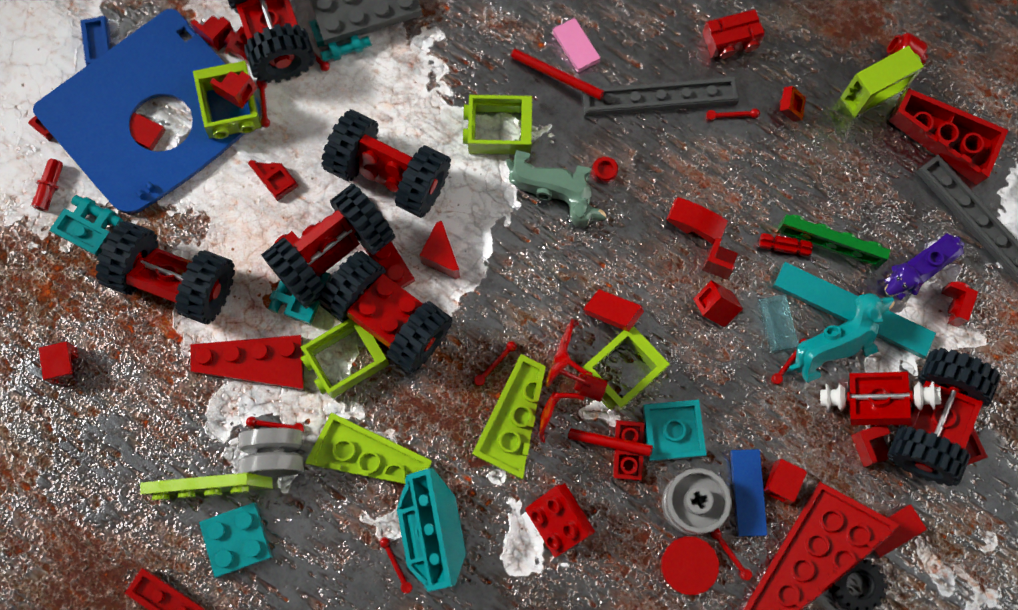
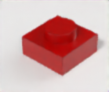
M794 86L784 87L780 101V111L793 122L803 121L806 97Z

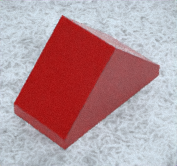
M436 222L419 255L421 263L454 279L460 278L459 268L443 222Z

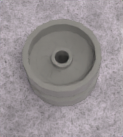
M265 428L239 433L238 449L250 455H246L238 460V473H251L268 477H284L303 473V457L297 453H291L303 446V432L290 428Z
M697 468L686 470L672 479L664 489L661 503L663 514L668 523L680 533L693 536L711 532L724 523L730 512L731 497L729 489L722 478L712 471ZM696 498L699 501V506L692 505L691 500Z

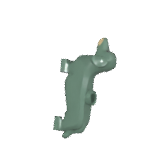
M519 150L515 152L514 161L510 159L505 160L510 170V183L520 190L536 194V197L543 201H550L551 198L566 201L570 207V219L574 226L587 227L591 221L606 220V213L589 205L592 193L588 184L591 168L577 165L576 171L573 174L564 168L534 167L532 164L525 162L529 160L530 153Z

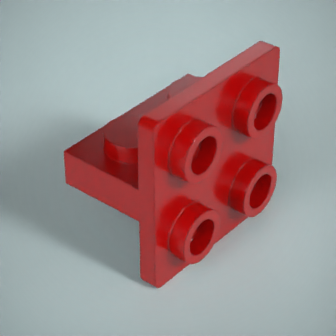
M565 483L553 487L525 508L530 520L555 558L596 532Z

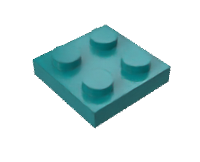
M699 400L643 404L646 442L649 445H653L651 457L648 456L649 462L707 456Z
M255 502L199 522L214 578H219L273 558L259 509Z

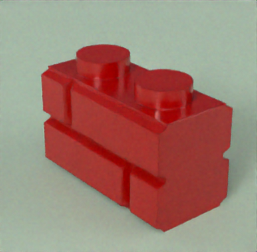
M756 9L707 21L703 29V37L711 58L720 56L721 59H726L733 56L735 52L742 50L752 52L759 48L765 36Z

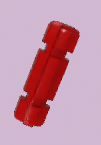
M762 233L759 238V247L762 249L770 250L773 248L774 251L796 254L797 252L799 255L809 257L813 250V244L810 241L801 240L798 242L794 238L778 235L773 237L772 234Z

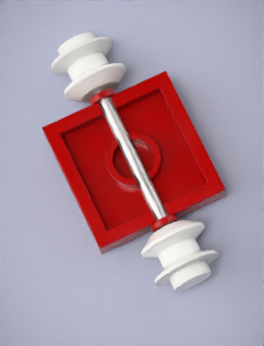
M908 372L849 373L850 392H847V395L845 388L841 384L838 385L837 389H830L828 384H826V390H820L821 406H826L827 412H829L831 406H837L840 412H842L846 407L847 400V404H850L851 426L911 425L910 403H913V399L915 406L919 410H922L924 404H930L933 410H935V404H941L940 387H934L933 381L929 387H923L920 382H917L914 387V393L912 390H909Z

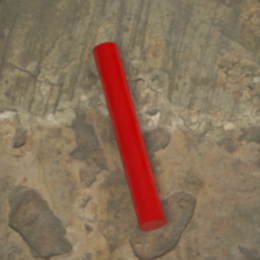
M570 428L568 433V439L640 455L651 457L653 445L573 428Z

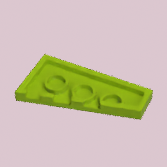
M523 354L519 356L471 454L521 480L524 477L526 458L529 452L537 404L546 366Z
M332 412L305 462L306 465L404 485L406 484V475L428 469L433 463L432 460Z
M251 473L140 483V494L151 495L153 501L170 500V495H178V498H195L197 493H204V496L222 495V492L229 491L232 494L249 493V490L273 489V477Z

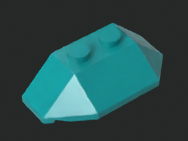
M433 468L406 475V484L397 507L407 567L424 584L428 592L455 586L466 556L456 497Z

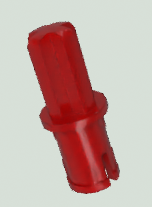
M53 158L47 161L41 180L36 182L38 187L30 205L34 209L48 212L54 192L59 188L56 184L63 167L61 161Z

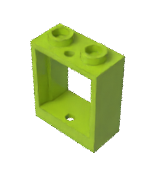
M907 46L857 73L840 98L853 117L856 118L905 91L924 66L921 63V59L912 51L910 46Z
M246 61L193 71L203 124L209 139H223L230 134L240 132L251 133L255 129L262 128L254 93L248 100L251 114L215 122L212 120L207 91L214 89L209 82L212 78L222 82L230 71L237 75L242 71L250 75Z
M469 95V104H464V120H468V128H463V144H468V154L515 155L516 150L531 155L532 96ZM476 112L521 113V141L475 140Z
M350 318L301 346L305 354L300 357L308 371L314 369L318 376L314 380L322 395L328 393L332 399L389 365L387 358L374 337ZM357 331L374 362L332 386L315 355Z
M634 326L629 332L623 330L582 367L586 371L592 372L593 376L602 378L594 368L625 342L652 370L622 398L607 384L601 401L609 410L615 409L618 413L670 365Z

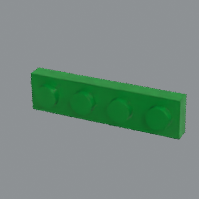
M786 214L777 230L779 234L800 241H810L814 246L878 268L888 260L891 251L884 248L878 242L860 240L852 233H840L831 230L828 225L805 221L799 215Z

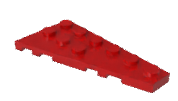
M819 482L743 610H804L900 529V524Z

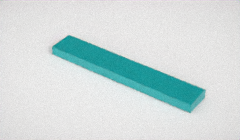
M784 262L772 288L844 322L855 317L857 308L855 300L858 297L857 295ZM889 310L882 314L883 322L879 324L878 338L922 359L927 356L936 332Z

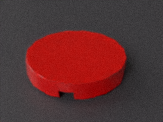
M684 536L672 541L663 552L661 557V573L665 582L678 593L698 595L706 592L715 583L719 574V560L715 550L706 541L698 537Z

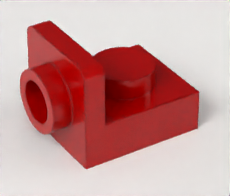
M241 26L237 32L231 30L224 40L227 47L223 52L227 55L231 52L248 64L244 49L245 44H248L244 28Z
M959 281L950 282L942 288L941 294L953 298L948 308V314H950L948 324L960 327L969 321L979 291L973 290L968 284Z

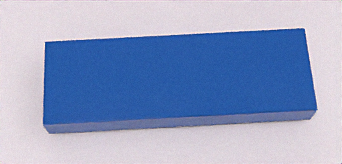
M760 449L731 450L730 460L737 537L767 536Z

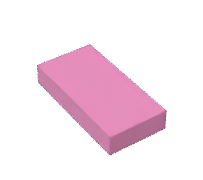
M575 18L553 29V35L577 73L600 62V56Z

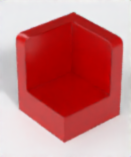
M211 16L203 25L195 19L190 22L194 31L218 52L226 45L224 40L233 30L231 23L223 16L220 19Z
M230 71L222 82L214 78L209 82L218 95L241 109L257 89L252 77L243 71L239 75Z
M716 237L702 270L728 280L734 271V263L738 253L719 246L722 239Z
M712 280L693 298L701 314L722 327L727 326L743 310L732 291Z
M67 341L39 347L43 380L54 385L59 384L60 377L72 375L71 359L78 358L77 347Z
M887 425L874 426L851 435L863 467L889 459L887 457L889 451L883 438L891 434Z
M782 458L775 461L764 484V494L786 505L794 503L807 471Z

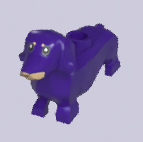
M946 233L937 242L907 263L892 266L891 270L893 273L884 280L887 284L884 289L886 294L890 297L896 295L900 300L910 293L917 295L921 286L964 254L963 247L965 243L961 241L959 236L954 237Z

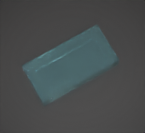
M786 294L759 299L757 302L770 353L796 349L798 340Z

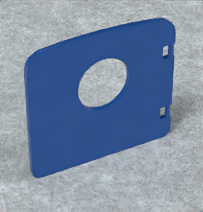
M166 9L41 98L33 107L35 116L118 211L126 214L141 212L181 186L223 154L245 134L240 132L230 134L223 139H209L203 124L193 71L225 65V63L175 9ZM184 30L192 36L186 42L179 36ZM215 90L207 91L213 122L251 114L248 101L241 109L218 95ZM157 97L178 99L190 109L192 114V128L188 137L177 147L166 151H151L141 147L133 139L130 132V120L133 112H136L145 102ZM255 97L258 114L260 118L261 107L257 98Z

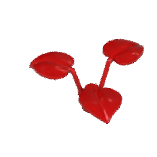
M575 319L569 322L560 340L558 350L554 356L553 366L547 377L546 387L549 388L555 377L561 374L576 381L574 390L578 391V393L553 392L540 418L539 437L543 443H545L544 431L552 416L554 406L560 399L576 398L583 401L584 397L600 402L607 387V380L593 376L592 372L586 371L572 361L568 355L567 347L571 339L572 330L579 325ZM569 364L581 374L577 376L563 368Z

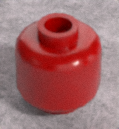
M911 33L897 35L893 38L887 48L888 56L910 46L912 51L920 57L921 63L925 64L928 59L926 42Z

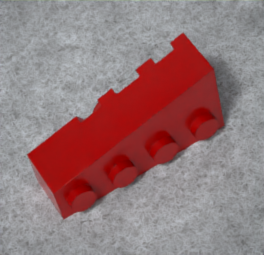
M910 88L898 98L889 119L890 123L934 155L939 154L949 166L975 185L989 178L1009 131Z

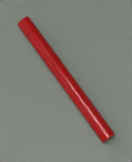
M514 49L511 53L512 59L598 100H601L604 95V90L522 51Z

